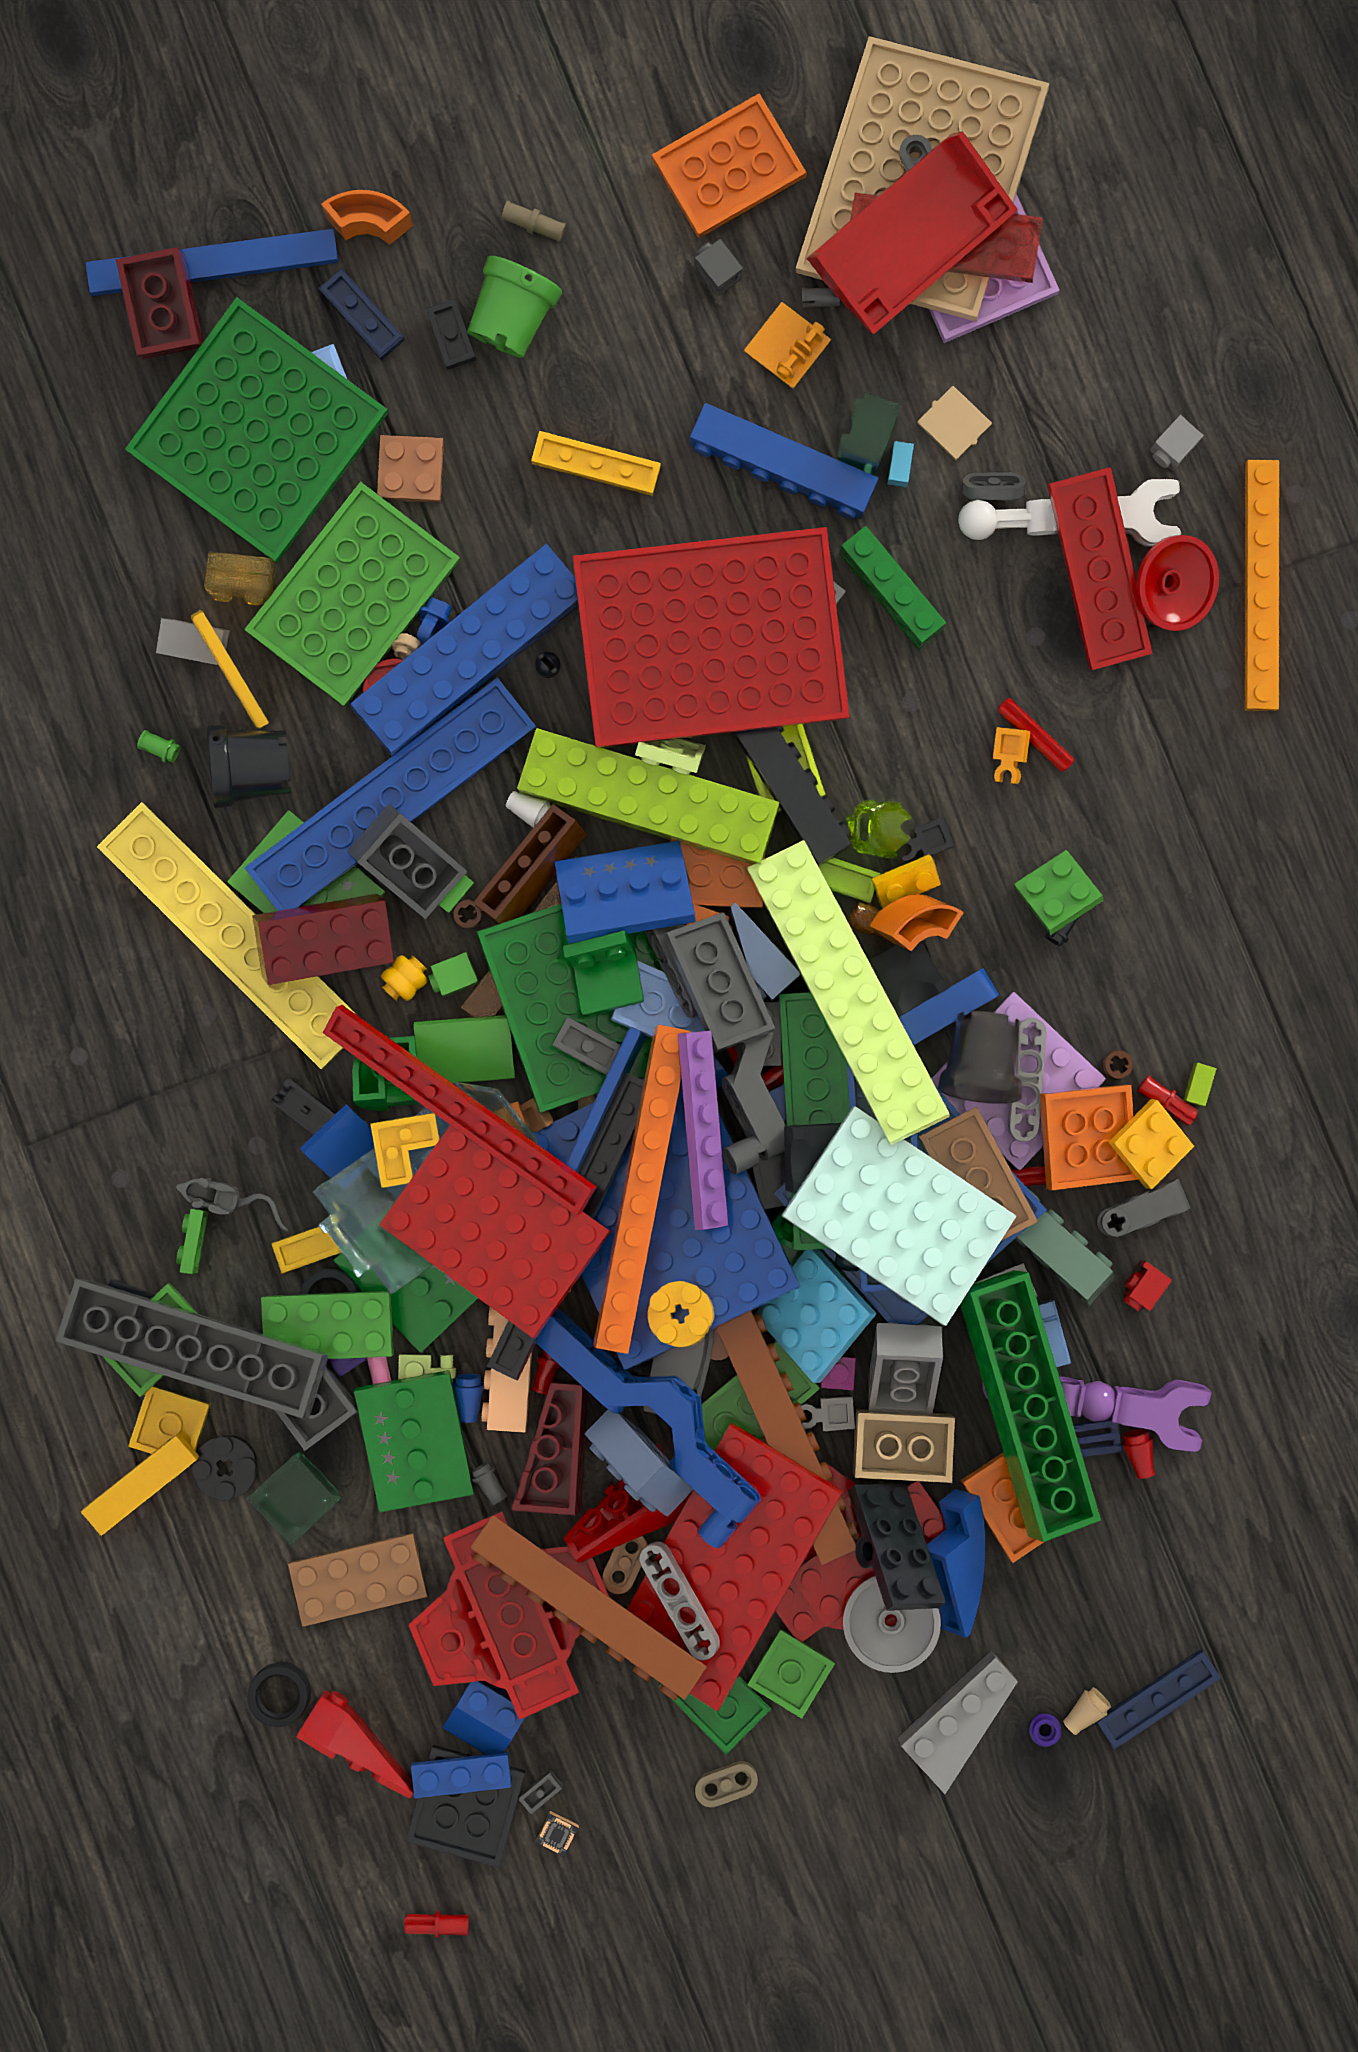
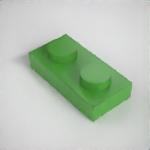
M193 1208L190 1209V1214H185L182 1233H186L184 1246H179L176 1263L181 1265V1273H198L209 1210Z

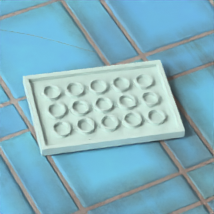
M856 1106L852 1107L781 1215L944 1326L947 1325L1016 1218V1215L906 1140L903 1139L890 1146L878 1121Z

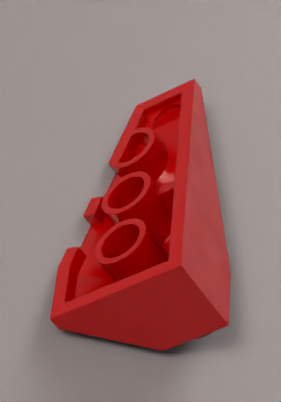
M325 1690L296 1737L334 1759L336 1754L344 1757L345 1761L349 1764V1768L357 1772H366V1770L373 1772L372 1777L378 1783L410 1799L414 1793L411 1778L354 1708L347 1704L348 1699L336 1691L329 1693Z

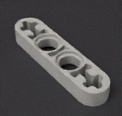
M1027 1018L1021 1021L1017 1026L1015 1035L1008 1130L1011 1137L1020 1142L1034 1139L1039 1130L1046 1027L1042 1021L1036 1018ZM1030 1023L1034 1024L1035 1030H1039V1036L1033 1037L1032 1046H1039V1052L1031 1049L1021 1051V1044L1024 1046L1028 1045V1035L1023 1034V1029L1029 1028ZM1025 1055H1032L1037 1060V1068L1032 1073H1026L1020 1067V1060ZM1024 1086L1030 1087L1035 1094L1034 1101L1029 1105L1020 1103L1017 1098L1019 1089ZM1016 1108L1022 1110L1034 1109V1115H1026V1123L1032 1126V1130L1027 1131L1025 1137L1021 1136L1019 1130H1015V1125L1022 1122V1113L1016 1114Z
M655 1541L650 1543L640 1554V1563L692 1656L698 1660L710 1659L720 1647V1639L668 1546L662 1542ZM652 1551L654 1554L660 1553L662 1555L659 1563L649 1560ZM669 1567L670 1571L665 1572L659 1578L657 1574L662 1569L664 1570L665 1568ZM673 1578L679 1583L680 1591L678 1594L672 1595L667 1593L664 1588L665 1579ZM682 1607H690L695 1611V1622L686 1623L681 1619L680 1610ZM699 1624H701L703 1628H701L698 1631V1633L697 1631H695L691 1635L689 1631L694 1630ZM700 1637L703 1640L709 1639L711 1642L708 1650L705 1647H698L697 1643L701 1640Z

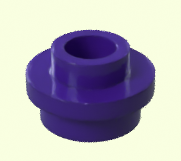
M1038 1714L1029 1724V1734L1036 1744L1044 1747L1051 1746L1061 1736V1725L1051 1714ZM1041 1725H1050V1731L1047 1734L1039 1733Z

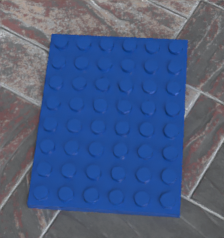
M682 1076L628 1354L616 1352L626 1371L675 1348L672 1345L661 1342L652 1332L648 1322V1308L651 1296L668 1283L685 1281L698 1286L709 1296L714 1308V1320L709 1331L801 1287L747 1170L736 1175L732 1174L725 1164L723 1155L728 1226L695 1230ZM594 1102L554 1121L553 1125L538 1132L534 1131L526 1136L566 1164ZM718 1110L721 1149L723 1150V1148L734 1144ZM632 1141L595 1217V1220L610 1230L611 1233L581 1274L598 1312H600ZM681 1305L677 1306L676 1312L672 1313L673 1319H678L680 1324L684 1323V1318L689 1315V1310L682 1309Z

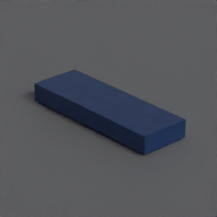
M343 268L319 287L322 295L380 360H383L405 341L402 334Z

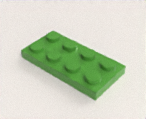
M391 1291L261 1297L263 1334L329 1354L328 1359L392 1357L394 1355Z
M775 1341L773 1345L780 1358V1361L775 1362L779 1374L786 1372L793 1390L788 1392L792 1403L799 1402L801 1405L820 1388L808 1378L781 1345ZM737 1374L702 1402L705 1443L712 1450H716L731 1423L757 1439H761L764 1436Z

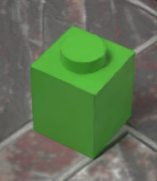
M466 952L432 965L433 974L428 975L434 992H441L443 997H448L480 984L470 957Z

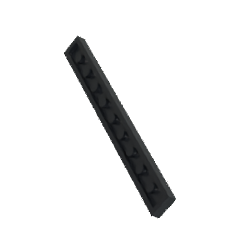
M628 1073L625 1074L578 1173L597 1186L583 1209V1212L595 1219L634 1136L644 1080ZM508 1320L487 1367L518 1381L540 1333L534 1339Z

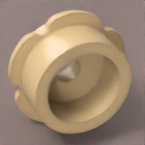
M401 633L394 640L391 648L395 651L394 655L397 658L404 660L421 646V642L412 635Z

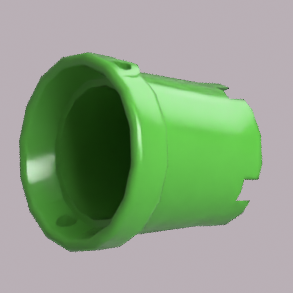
M488 256L483 269L485 279L467 333L485 344L488 342L496 346L497 350L518 358H524L550 308H554L561 298L562 289L546 277L518 263L498 256ZM530 275L531 281L525 279V276Z

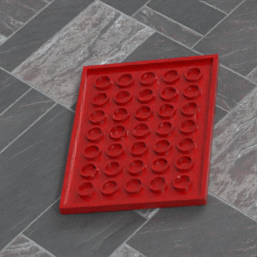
M827 527L573 556L596 748L849 719Z

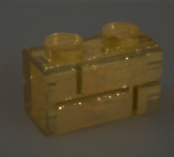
M209 552L204 584L205 590L208 594L212 595V599L217 601L230 602L232 597L244 598V602L247 604L262 605L263 600H268L273 593L275 562L272 558Z

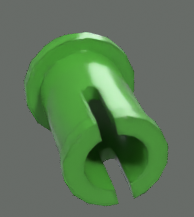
M147 730L142 732L137 743L138 749L162 758L164 763L168 761L174 763L181 748L180 745L176 744V740H166Z

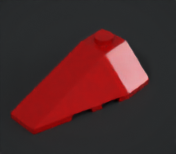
M655 1444L658 1447V1449L664 1454L658 1444ZM623 1480L618 1481L615 1486L609 1485L604 1491L606 1496L595 1508L588 1509L565 1535L564 1539L575 1560L580 1563L672 1524L677 1520L691 1493L667 1517L657 1509L651 1512L640 1499L638 1501L635 1500L624 1489L626 1484Z

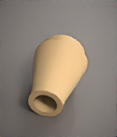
M1093 1687L1089 1692L1086 1690L1083 1692L1063 1722L1074 1735H1077L1081 1730L1107 1716V1710L1111 1708V1705L1102 1693Z

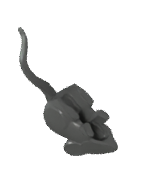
M211 1177L192 1179L178 1183L175 1187L192 1204V1207L209 1209L210 1212L220 1215H231L237 1207L249 1205L258 1199L265 1200L270 1205L278 1226L284 1231H288L280 1220L275 1202L265 1194L258 1193L246 1198H240L239 1188L223 1182L211 1181Z

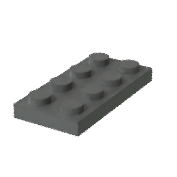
M724 912L666 932L664 935L665 941L705 1031H711L712 1045L715 1053L765 1035L775 1029Z

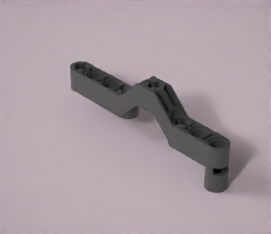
M685 924L643 931L684 1013L690 1019L698 1016L664 938L666 932L683 927ZM773 1032L735 1045L738 1057L733 1072L721 1080L723 1091L747 1137L722 1150L725 1164L734 1175L758 1165L760 1162L759 1156L766 1161L785 1152L784 1126L786 1125L760 1075Z

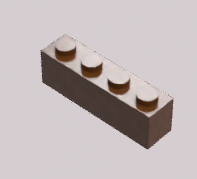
M552 804L473 903L496 924L521 917L556 874L555 862L567 860L587 836V833L575 819Z

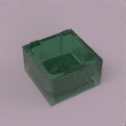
M865 392L863 399L856 398L853 409L856 411H853L850 418L853 426L849 435H842L836 457L841 459V462L876 476L894 429L901 404L869 392Z
M299 1450L247 1499L290 1545H293L343 1496L303 1452Z

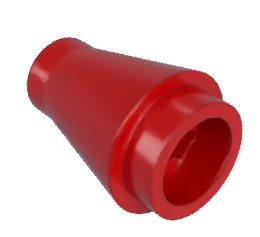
M1144 1428L1133 1429L1124 1433V1441L1121 1444L1135 1470L1136 1477L1144 1479L1155 1475L1153 1436L1149 1435L1148 1430Z

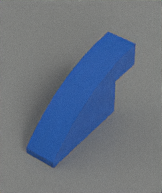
M954 1489L939 1502L946 1529L929 1542L927 1547L946 1601L944 1605L938 1608L941 1627L943 1630L966 1638L971 1633L982 1590L985 1566V1528L980 1496Z

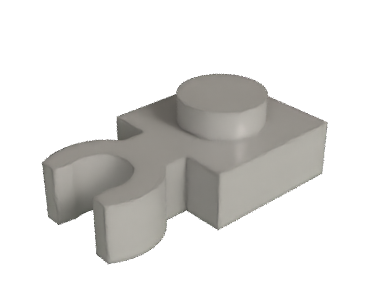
M852 1396L820 1398L821 1407L815 1408L809 1403L801 1404L803 1411L808 1410L812 1414L809 1421L801 1422L804 1429L812 1428L817 1422H822L823 1431L855 1429Z

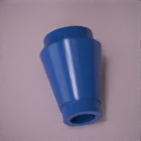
M474 1373L456 1375L453 1389L460 1422L478 1421L484 1389L481 1375Z

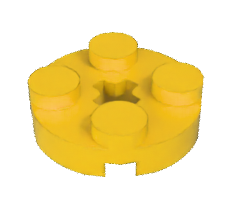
M685 1281L671 1282L662 1286L650 1298L648 1308L649 1326L663 1343L681 1348L693 1346L705 1337L710 1326H712L714 1320L713 1304L709 1296L696 1285ZM681 1305L682 1309L689 1310V1315L685 1316V1322L682 1324L679 1323L678 1319H673L672 1313L676 1312V1307Z

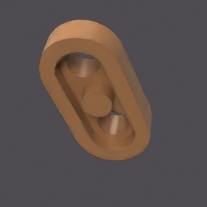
M644 1536L632 1540L638 1545V1549L635 1552H629L626 1549L627 1543L613 1548L602 1575L603 1584L611 1593L623 1594L632 1587L641 1568L640 1554L648 1546ZM619 1570L624 1573L625 1577L622 1581H616L613 1579L612 1574Z

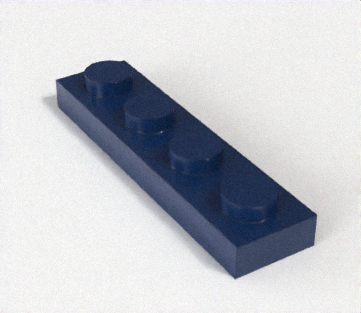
M1200 1649L1107 1711L1108 1715L1098 1720L1097 1724L1113 1748L1116 1749L1220 1680L1221 1677L1205 1652Z

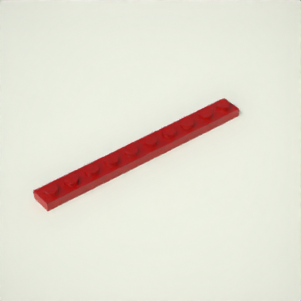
M343 1005L335 1008L323 1034L577 1216L583 1211L597 1186Z

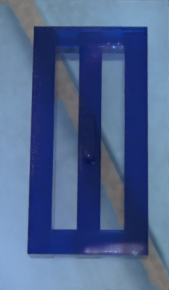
M1109 1419L1073 1425L1075 1432L1111 1427V1433L1077 1438L1079 1445L1113 1440V1445L1080 1449L1082 1457L1123 1451L1118 1430L1119 1423H1112Z

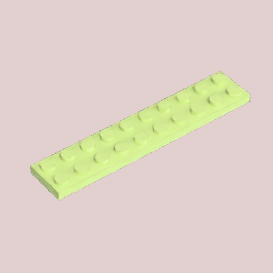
M803 840L762 860L761 864L756 863L747 867L757 891L890 1146L950 1117L942 1098L805 841Z

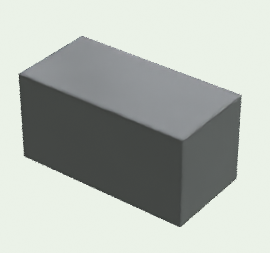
M549 1769L519 1794L518 1800L532 1814L562 1789L563 1784L553 1771Z

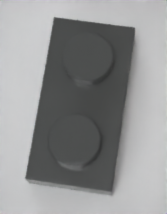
M569 1017L566 1018L551 1045L606 1076L621 1047Z

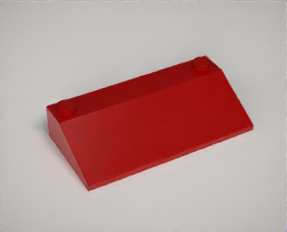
M961 131L950 134L808 256L807 260L832 292L865 328L874 335L1017 212L1018 209L967 136Z

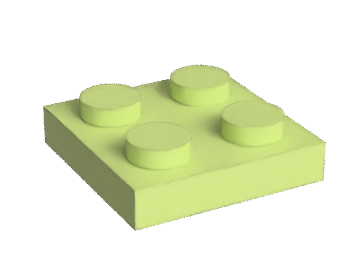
M682 738L638 742L635 755L642 757L641 760L651 765L663 763L672 766V769L676 772L690 774V772L697 773L706 745Z

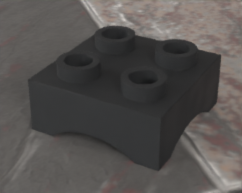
M922 941L912 951L895 945L869 960L898 1017L949 988L934 965Z
M842 1123L784 1126L785 1191L794 1194L798 1191Z

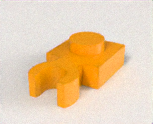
M997 727L993 759L1001 760V765L995 770V781L1003 782V775L1009 770L1012 774L1011 783L1018 784L1020 782L1021 773L1017 768V763L1027 762L1030 731Z

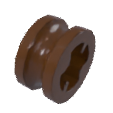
M472 900L459 902L453 912L456 923L465 929L477 927L483 917L482 911ZM470 906L474 907L476 910L473 913L477 914L476 919H469L467 923L462 922L460 919L463 916L459 915L461 909L467 910Z
M1117 1050L1105 1056L1102 1067L1108 1077L1122 1079L1131 1073L1133 1060L1128 1053ZM1114 1056L1118 1060H1125L1126 1065L1122 1066L1125 1070L1122 1073L1118 1070L1112 1071L1110 1068V1064L1114 1063L1111 1061Z

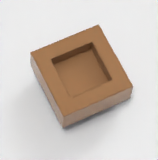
M534 1098L520 1105L530 1132L525 1133V1136L554 1124L549 1111L539 1113Z

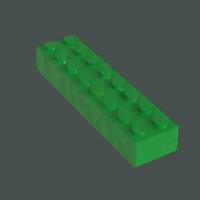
M1013 1270L973 1284L960 1305L1028 1536L1045 1542L1101 1521L1029 1272Z

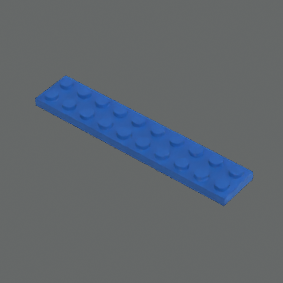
M497 677L247 865L245 869L277 911L302 907L358 864L347 851L389 803L413 823L536 729V726Z

